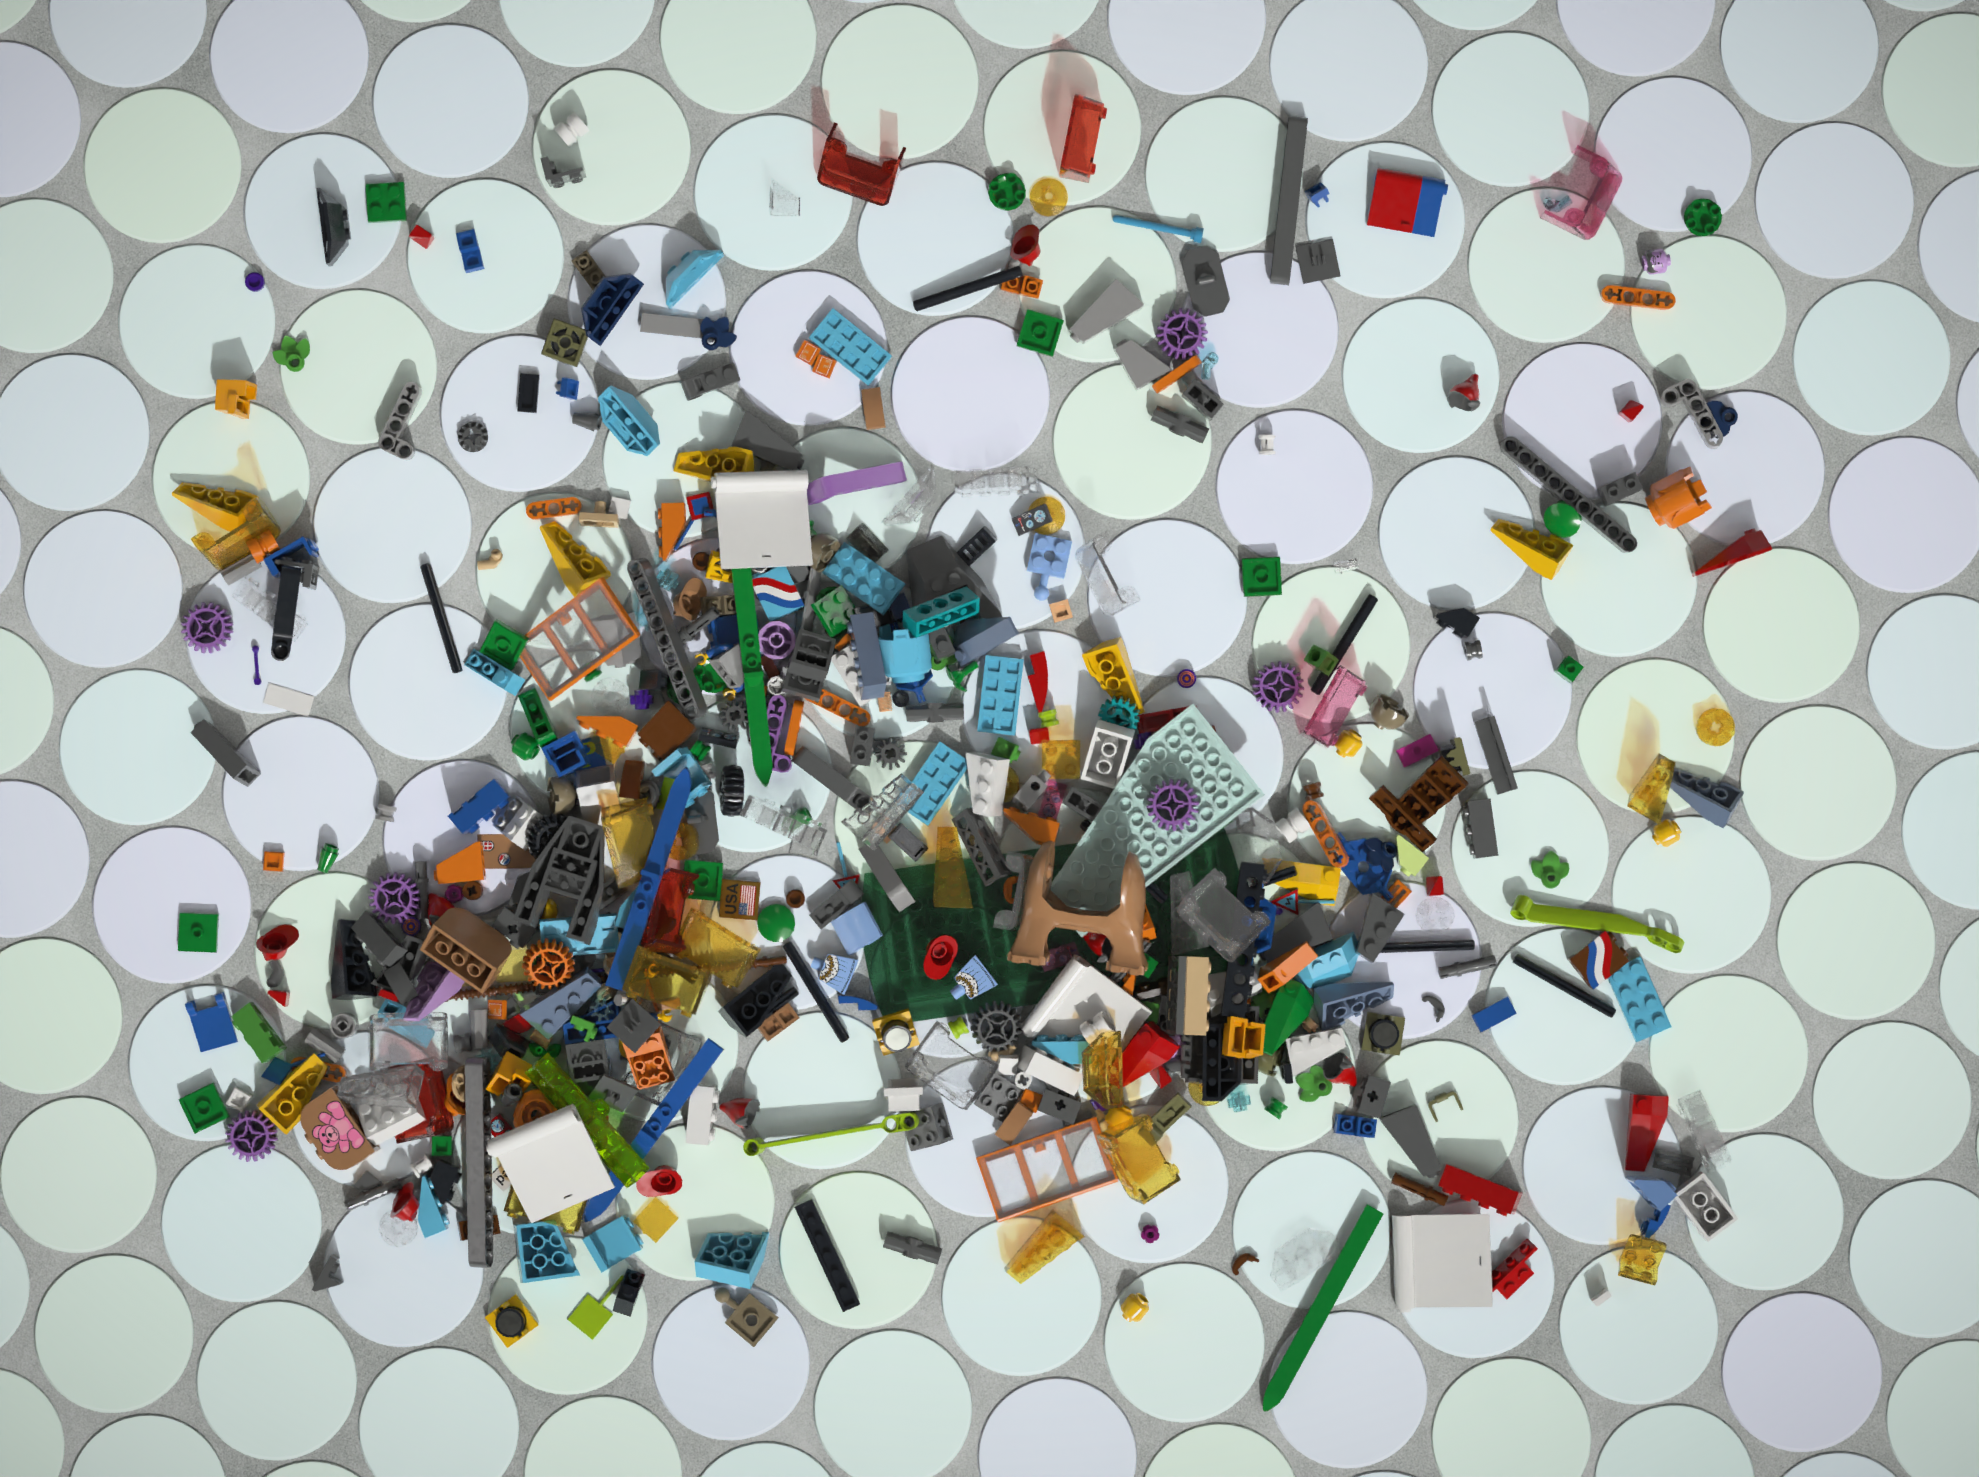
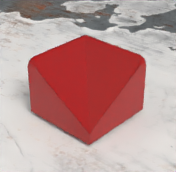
M416 225L409 234L413 241L425 249H428L435 239L430 232L419 225Z
M1630 400L1618 414L1629 423L1636 418L1644 406Z
M1442 876L1426 877L1427 896L1444 894Z
M1162 1065L1150 1071L1151 1077L1160 1089L1172 1081V1078Z

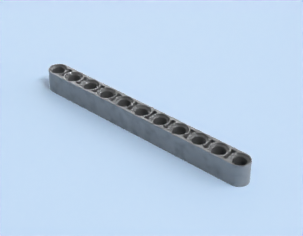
M468 1057L465 1062L468 1263L473 1268H490L493 1265L492 1155L490 1156L486 1150L487 1141L491 1139V1092L486 1090L490 1080V1061L487 1057Z

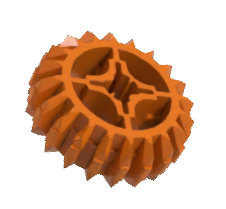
M545 938V943L538 940L537 946L532 943L531 949H526L522 968L525 969L524 975L528 976V981L534 980V986L540 983L541 989L548 985V988L551 990L552 985L555 984L559 988V982L565 984V978H571L570 972L574 971L572 965L575 964V960L571 959L573 953L568 952V946L563 947L562 941L556 944V939L554 938L552 943H550L548 938ZM548 952H554L556 955H551ZM541 954V960L536 965H533L535 957ZM545 958L547 962L552 963L551 968L547 964L545 965ZM564 962V967L556 974L555 968ZM540 973H546V974H548L549 976H544V975H541Z

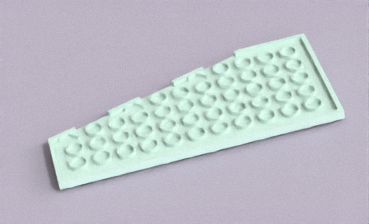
M1194 704L1190 705L1146 740L1144 746L1128 770H1126L1062 869L1052 881L1051 891L1066 906L1088 911H1109L1120 904L1123 869L1129 851L1138 855L1145 876V887H1147L1265 795ZM1173 779L1174 785H1176L1179 779L1181 780V787L1185 782L1188 783L1186 790L1192 787L1194 791L1190 795L1197 794L1198 796L1196 799H1193V802L1197 801L1199 805L1193 806V808L1198 809L1199 812H1192L1191 814L1196 819L1192 820L1189 817L1188 821L1191 825L1188 826L1185 822L1182 823L1184 826L1183 830L1180 829L1179 825H1176L1177 830L1173 831L1170 825L1169 830L1166 831V824L1159 828L1160 820L1153 823L1152 820L1156 816L1148 815L1153 809H1147V805H1152L1153 802L1148 801L1147 798H1154V795L1150 793L1151 790L1156 793L1159 791L1155 785L1158 784L1160 788L1164 787L1162 781L1170 785L1169 780ZM1169 790L1160 796L1158 803L1168 800ZM1175 790L1177 800L1188 801L1187 796L1183 792ZM1172 795V801L1165 806L1170 807L1174 815L1175 807L1183 804L1175 803ZM1188 807L1178 810L1177 820L1187 813ZM1158 809L1162 818L1171 821L1168 810ZM1076 930L1081 937L1088 933Z

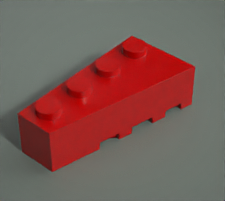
M1446 1164L1438 1185L1447 1194L1453 1195V1192L1460 1194V1199L1471 1202V1199L1479 1202L1478 1206L1489 1209L1491 1206L1497 1209L1496 1213L1506 1217L1507 1214L1515 1215L1523 1194L1449 1164Z

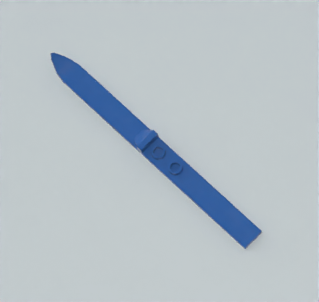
M687 767L680 772L671 786L645 867L640 873L642 876L605 986L621 991L625 990L690 795L692 783Z
M710 1038L706 1040L610 1171L609 1175L615 1188L590 1199L585 1212V1223L600 1216L609 1207L724 1049Z

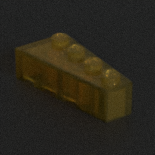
M937 827L933 893L934 907L973 908L957 827Z
M1052 1209L1004 1267V1270L1022 1284L1085 1236Z

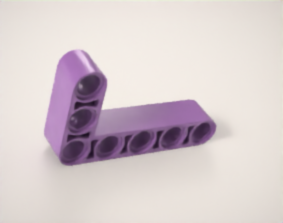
M903 462L818 478L808 483V505L823 502L837 495L905 482L907 478Z

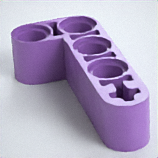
M775 695L770 699L767 709L768 723L772 717H776L779 720V724L775 728H771L768 724L769 736L774 738V744L771 746L772 771L786 773L791 770L792 761L785 755L776 754L787 709V701L783 696ZM781 699L780 701L783 703V706L778 708V713L782 712L781 716L770 714L771 710L775 712L776 706L773 702ZM781 759H787L789 763L788 767L784 770H781L778 766V762Z

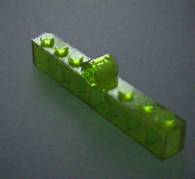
M548 1052L525 1072L557 1110L574 1104L602 1161L626 1188L636 1183L650 1169L644 1160L632 1149L631 1145L624 1140L606 1119L610 1112L608 1103L603 1099L590 1101Z

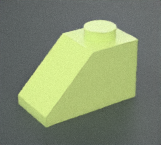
M1397 834L1395 836V844L1397 847L1398 865L1401 866L1400 871L1408 877L1410 875L1416 876L1429 858Z

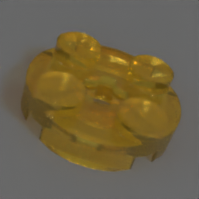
M1712 708L1700 714L1695 730L1701 742L1709 746L1718 747L1728 743L1732 736H1734L1735 723L1732 716L1725 710ZM1713 722L1720 725L1718 733L1710 729L1713 726Z
M680 822L669 858L681 861L690 859L696 854L699 849V834L692 825ZM677 838H684L682 841L684 843L683 846L677 845Z

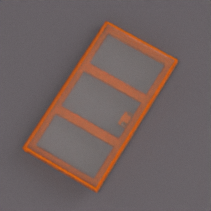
M602 577L526 633L525 636L529 640L520 658L547 699L552 701L641 634L604 577Z
M1096 1116L976 1157L998 1223L1118 1182V1177L1116 1176Z

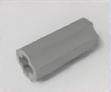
M249 554L222 569L220 573L229 586L261 568L262 565L261 563L257 564L252 554Z
M487 1009L470 1010L471 1049L488 1048Z
M315 1028L311 1030L304 1041L318 1052L325 1053V1056L334 1063H337L346 1051V1049Z

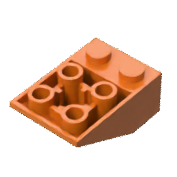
M661 1025L636 1053L622 1042L639 1090L675 1081Z

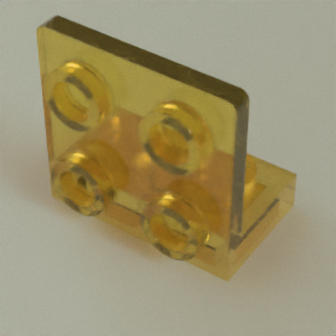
M1042 740V769L1051 775L1049 779H1080V740Z

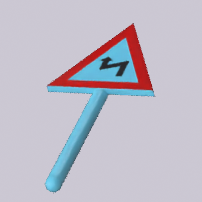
M837 842L844 878L832 881L839 889L851 879L858 885L860 874L848 877L841 844Z
M1298 888L1270 901L1296 915H1299L1298 903H1335L1334 900H1298Z

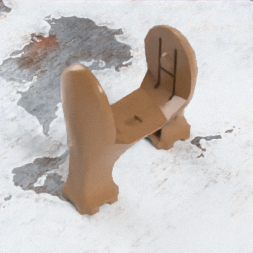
M1053 841L1044 842L1035 854L1030 866L1025 888L1021 924L1016 939L1008 952L1007 960L1014 963L1045 966L1046 962L1050 961V952L1047 945L1048 934L1056 927L1105 935L1110 940L1112 946L1110 958L1106 963V970L1136 976L1144 975L1145 971L1148 970V962L1143 945L1146 887L1145 876L1138 855L1129 851L1126 857L1121 882L1120 904L1109 911H1088L1066 906L1051 891L1055 846Z

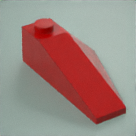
M1753 528L1744 531V536L1739 537L1694 571L1692 576L1695 577L1771 551L1772 547L1762 530L1756 531Z
M1150 1021L1136 1034L1104 1078L1117 1090H1120L1169 1061L1181 1046L1168 1034H1165L1154 1021Z
M1630 1093L1625 1158L1626 1171L1645 1172L1668 1116L1669 1096Z

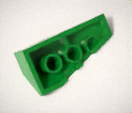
M1290 979L1276 990L1263 1023L1266 1024L1263 1052L1270 1056L1276 1052L1309 1015L1314 999L1302 983Z

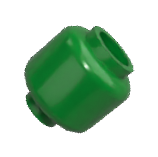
M526 732L520 735L516 734L511 741L512 752L524 761L533 760L540 751L536 739Z

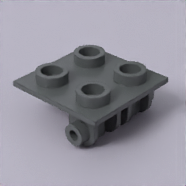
M994 1072L978 1098L975 1099L974 1105L999 1121L1004 1122L1024 1090Z

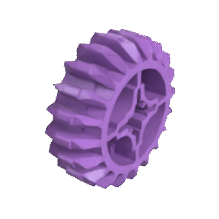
M1179 308V314L1177 315L1174 309L1171 310L1172 317L1166 313L1165 318L1167 321L1164 319L1160 320L1164 327L1157 326V330L1162 332L1156 334L1157 338H1162L1158 345L1165 344L1162 351L1164 352L1169 349L1170 351L1167 354L1169 357L1173 352L1176 353L1174 357L1176 360L1179 354H1182V360L1186 359V354H1188L1189 358H1192V351L1198 355L1200 351L1197 347L1201 349L1205 347L1201 341L1207 342V338L1202 336L1208 334V330H1202V328L1206 327V323L1199 324L1203 319L1202 316L1195 319L1197 312L1194 311L1191 316L1189 315L1190 309L1188 308L1185 314H1182L1183 310ZM1183 319L1180 327L1168 328L1173 321ZM1188 321L1195 325L1198 335L1188 330ZM1183 325H1185L1184 330L1187 336H1184L1181 343H1179L1180 337L1177 335V332H1181ZM1166 333L1176 338V347L1170 344ZM1196 340L1193 346L1182 349L1184 341Z
M205 602L201 603V608L197 604L194 605L195 612L189 609L188 612L191 616L184 615V618L188 621L187 623H181L182 626H186V629L181 630V633L188 634L183 638L184 641L191 639L188 646L192 647L195 645L194 651H199L201 648V653L203 654L206 653L207 648L210 654L214 652V648L216 651H220L219 644L226 647L227 644L224 640H231L227 634L234 632L228 629V627L234 624L233 622H227L231 619V615L224 616L227 610L222 609L220 611L221 605L217 604L214 607L212 602H209L208 608ZM207 612L216 614L209 620H204L200 617L201 614ZM195 620L199 626L196 635H194L193 625ZM219 620L222 624L220 636L216 631V626L219 623ZM203 623L210 624L209 629L211 632L205 631L206 628ZM207 635L215 639V641L207 644L201 643L199 640Z
M1278 661L1277 667H1275L1274 662H1270V669L1267 665H1264L1263 668L1266 672L1258 670L1261 678L1255 676L1254 680L1259 681V683L1252 685V687L1258 688V691H1254L1253 695L1260 694L1256 701H1264L1261 705L1262 708L1268 704V711L1275 707V713L1279 712V707H1282V711L1286 712V705L1293 709L1294 707L1291 702L1293 701L1295 704H1298L1299 701L1296 699V696L1303 697V694L1298 693V690H1304V687L1299 686L1298 683H1302L1304 680H1297L1296 678L1301 673L1297 672L1294 675L1293 671L1296 667L1293 666L1290 670L1287 669L1289 666L1287 662L1284 667H1281V661ZM1276 671L1273 683H1263L1269 673ZM1282 672L1291 677L1294 685L1286 684L1283 681ZM1278 679L1281 685L1283 684V687H1288L1281 689L1279 693L1273 687H1269L1276 685ZM1263 689L1271 690L1274 693L1275 702L1265 696ZM1284 691H1293L1289 700L1280 703L1281 695Z
M1173 779L1169 780L1170 785L1162 781L1164 787L1160 788L1158 784L1155 785L1159 791L1156 793L1151 790L1150 793L1154 795V798H1147L1148 801L1153 802L1152 805H1147V809H1153L1148 815L1156 816L1152 820L1153 823L1160 820L1159 828L1166 824V831L1169 830L1170 825L1172 830L1176 831V825H1179L1180 829L1183 830L1184 826L1182 823L1185 822L1186 825H1191L1188 821L1189 817L1192 820L1196 819L1191 814L1192 812H1199L1198 809L1193 808V806L1199 805V802H1193V799H1196L1198 796L1197 794L1190 795L1194 791L1192 787L1186 790L1188 783L1185 782L1181 787V780L1179 779L1176 785H1174ZM1169 790L1168 800L1158 803L1160 796ZM1175 790L1183 792L1187 796L1188 801L1177 800ZM1172 795L1175 803L1183 804L1175 807L1174 815L1172 809L1165 806L1172 801ZM1188 807L1187 813L1177 820L1178 810ZM1158 809L1168 810L1171 821L1162 818Z
M397 872L393 873V878L390 873H386L387 880L380 876L381 884L377 881L373 883L377 889L370 888V891L375 894L368 896L369 899H374V902L369 903V906H376L372 913L374 914L379 911L380 913L377 918L381 919L385 916V923H388L390 918L392 924L396 923V918H398L399 923H403V916L406 920H409L410 916L408 913L416 914L412 908H419V905L414 903L415 901H420V897H415V894L420 892L419 890H413L417 885L416 883L409 884L412 881L411 877H408L405 881V874L403 873L400 875V878H398ZM391 882L402 884L395 891L385 887ZM405 889L409 892L410 899L408 905L403 900ZM381 892L386 896L384 907L380 903ZM390 894H397L399 896L397 897L399 898V902H392L391 899L393 898H390ZM394 905L404 909L399 914L388 913L389 909Z
M246 1110L244 1113L245 1117L240 1112L237 1114L239 1120L233 1117L231 1120L234 1125L230 1123L227 1125L232 1130L225 1131L226 1135H230V1138L225 1139V1142L231 1141L232 1145L228 1146V1149H235L232 1153L233 1156L240 1153L239 1160L246 1156V1162H250L252 1156L253 1161L256 1162L258 1161V1156L261 1159L265 1158L264 1152L268 1155L271 1154V1150L268 1147L275 1148L276 1145L271 1143V1141H277L278 1138L272 1137V1134L278 1131L276 1129L271 1130V1127L275 1124L273 1122L268 1124L267 1122L270 1119L268 1117L263 1119L264 1114L262 1112L257 1116V1110H253L252 1114H250L249 1110ZM252 1120L260 1123L264 1130H257L254 1124H252ZM246 1121L245 1132L237 1136L239 1126ZM249 1131H251V1134H260L252 1139L248 1137L243 1138L244 1136L250 1134ZM266 1136L263 1147L257 1151L258 1139ZM238 1141L246 1142L251 1151L243 1149Z

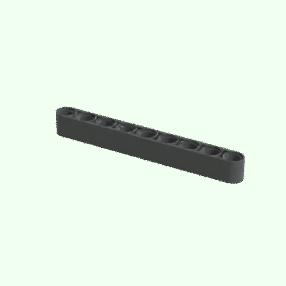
M1288 117L1270 284L1289 286L1308 125V118Z
M1509 436L1501 442L1500 450L1505 456L1559 501H1565L1568 505L1574 507L1582 516L1584 522L1620 552L1627 554L1636 549L1637 539L1517 438ZM1511 441L1514 444V450H1507L1505 443ZM1522 453L1528 455V463L1521 462L1520 455ZM1535 466H1541L1543 468V475H1537L1535 473ZM1550 478L1557 479L1558 487L1553 488L1550 486ZM1566 490L1573 493L1572 500H1567L1564 497ZM1581 502L1588 506L1587 512L1579 510ZM1595 515L1602 517V524L1598 525L1594 522L1593 518ZM1610 527H1614L1617 530L1616 537L1609 535L1608 529ZM1625 539L1631 541V549L1624 548L1623 541Z
M646 558L631 560L627 564L628 574L682 711L689 720L704 717L707 713V705L651 563ZM694 706L697 709V714L694 712Z

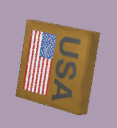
M722 879L719 917L758 920L761 882Z

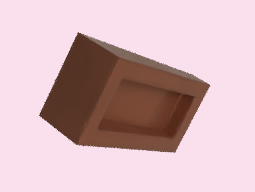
M765 655L761 657V664L769 680L780 675L773 659Z

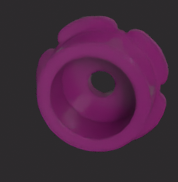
M451 884L447 887L445 897L451 903H456L463 899L464 895L462 894L461 886Z
M1145 1225L1141 1232V1238L1146 1243H1154V1241L1159 1239V1229L1155 1225Z

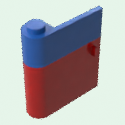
M1377 168L1367 225L1435 237L1443 195H1447L1448 184H1445L1444 179Z

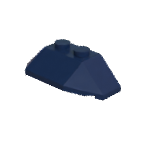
M631 273L602 277L581 307L586 336L601 347L644 283Z

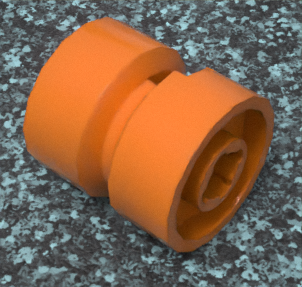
M270 530L260 534V539L252 538L246 541L257 564L264 561L263 559L267 557V554L272 555L280 550Z

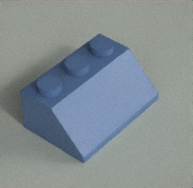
M1627 1175L1625 1177L1645 1201L1659 1211L1678 1196L1674 1192L1676 1188L1666 1179H1659L1654 1176Z

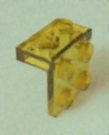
M1630 1234L1619 1259L1618 1276L1655 1286L1658 1280V1267L1667 1244Z

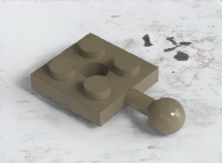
M721 1287L715 1292V1299L718 1302L726 1303L734 1310L725 1321V1324L752 1347L757 1345L779 1318L751 1293L739 1305L730 1297V1292L727 1288ZM755 1315L757 1323L749 1325L746 1321L747 1316Z

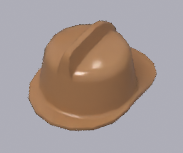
M699 578L688 580L682 591L675 595L673 598V614L675 616L684 617L689 621L697 619L701 611L700 598L707 597V589L702 580Z

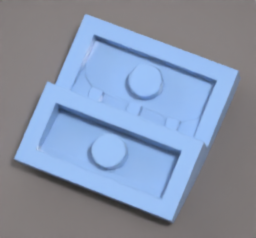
M866 902L859 904L831 922L848 956L853 955L864 946L872 944L883 936Z

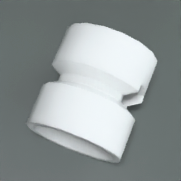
M575 112L568 116L566 119L567 123L560 122L553 128L568 147L577 142V136L582 137L589 132L587 126Z
M1297 808L1288 814L1287 819L1282 818L1275 823L1276 828L1289 844L1298 838V833L1303 834L1311 828Z
M1101 1011L1093 1016V1020L1089 1019L1082 1023L1080 1030L1086 1041L1091 1046H1095L1102 1041L1103 1036L1107 1038L1115 1033L1116 1027L1110 1016L1105 1011Z

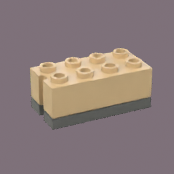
M1168 956L1165 1034L1206 1036V1032L1209 1029L1207 1012L1210 1009L1207 996L1211 987L1210 981H1208V973L1211 972L1209 957Z

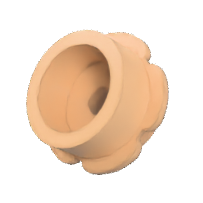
M1309 1016L1301 1025L1309 1033L1311 1031L1316 1032V1029L1319 1027Z

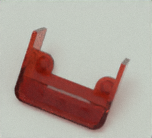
M1074 95L1059 178L1089 183L1090 175L1095 174L1096 164L1093 163L1101 119H1106L1107 108L1104 107L1105 103L1083 95Z
M834 122L825 142L817 174L818 182L822 186L879 206L887 205L900 174L907 148H902L897 160L893 158L885 159L882 167L846 154L847 145L845 142L835 138L838 123Z
M668 868L664 871L648 918L647 927L643 933L642 950L673 954L686 950L685 940L682 939V935H679L686 898L693 894L695 889L693 881L699 878V874L674 868Z

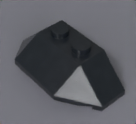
M316 188L326 265L331 267L349 246L351 231L350 228H347L346 221L349 220L348 210L321 188Z
M1209 1023L1206 1036L1203 1035L1202 1101L1222 1102L1241 1084L1242 1058L1222 1054L1223 1024Z

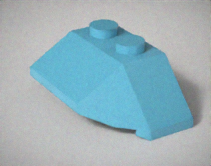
M693 250L691 253L687 252L680 259L682 262L677 267L674 265L668 270V276L666 277V305L669 309L724 256L721 250Z
M610 385L598 397L603 423L627 451L648 456L660 445L657 423L632 394Z
M1354 931L1314 948L1313 950L1317 953L1318 957L1292 979L1314 990V988L1336 983L1352 976L1359 956L1355 953L1358 940Z

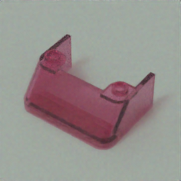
M1577 145L1572 154L1590 162L1589 169L1591 173L1600 179L1584 211L1578 208H1570L1561 218L1545 210L1540 219L1583 240H1590L1596 235L1622 183L1623 177L1604 157Z
M1342 665L1336 668V673L1304 730H1301L1299 733L1325 749H1328L1330 745L1334 747L1339 738L1337 733L1359 695L1363 696L1367 689L1365 680Z

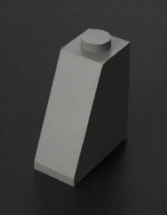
M1124 339L1116 344L1117 347L1114 349V352L1136 391L1170 373L1167 365L1132 339L1129 341Z

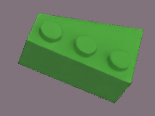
M249 1002L231 1016L233 1025L238 1031L242 1032L244 1040L251 1046L261 1063L269 1062L287 1048L254 1002Z

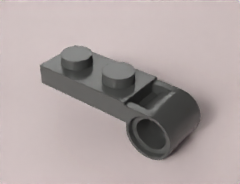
M731 363L688 378L680 383L687 401H690L703 394L740 382V377L735 364Z
M851 879L809 914V916L822 930L865 893Z

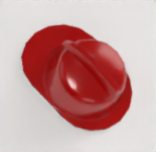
M1033 224L1026 225L1016 232L1012 240L1010 252L1012 259H1016L1030 267L1041 253L1039 229Z
M279 925L261 936L256 942V947L262 952L266 961L279 960L286 955L288 948L298 940L299 931L292 925Z
M943 935L934 938L928 943L923 968L929 978L941 979L950 970L958 951V944L953 937Z
M661 1165L639 1176L636 1181V1188L641 1195L646 1197L675 1194L681 1189L683 1180L672 1167Z
M412 1182L404 1184L402 1189L397 1192L392 1204L391 1218L397 1217L402 1221L409 1220L411 1222L415 1220L420 1203L413 1194L414 1185Z

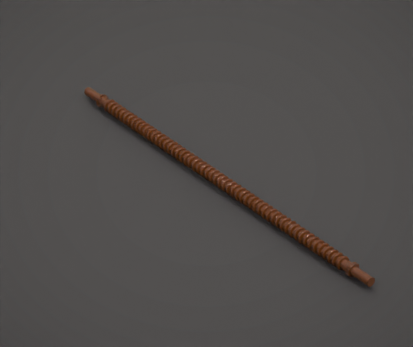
M763 956L760 959L754 957L753 960L750 958L745 960L743 958L742 961H739V959L734 961L732 959L731 962L726 960L725 963L723 961L717 963L715 961L714 964L711 962L706 964L704 962L703 965L698 963L697 966L695 964H692V966L687 964L686 968L695 975L696 973L701 975L702 972L705 974L710 972L712 974L713 971L718 973L719 970L721 972H724V970L729 972L730 969L732 971H735V969L740 971V968L745 970L747 967L749 969L751 967L756 969L758 966L768 968V965L786 964L787 956L770 958ZM660 967L659 970H656V968L650 970L654 974L659 972L655 980L657 977L662 979L664 976L666 978L671 976L673 978L674 975H677L667 967L665 969ZM606 973L603 976L598 974L602 979V983H606L608 975ZM527 981L526 984L521 982L520 985L518 983H515V985L510 983L509 986L507 984H504V986L498 985V987L493 985L492 988L489 987L483 994L473 987L471 990L466 988L465 991L460 989V991L445 1002L451 999L457 1001L459 998L461 1000L463 998L468 1000L469 997L472 999L477 997L479 999L480 996L485 998L486 995L488 997H491V995L496 997L497 994L500 996L505 994L507 996L508 993L513 995L514 992L516 994H519V992L524 994L525 991L527 993H530V991L535 993L536 986H534V981L531 984Z

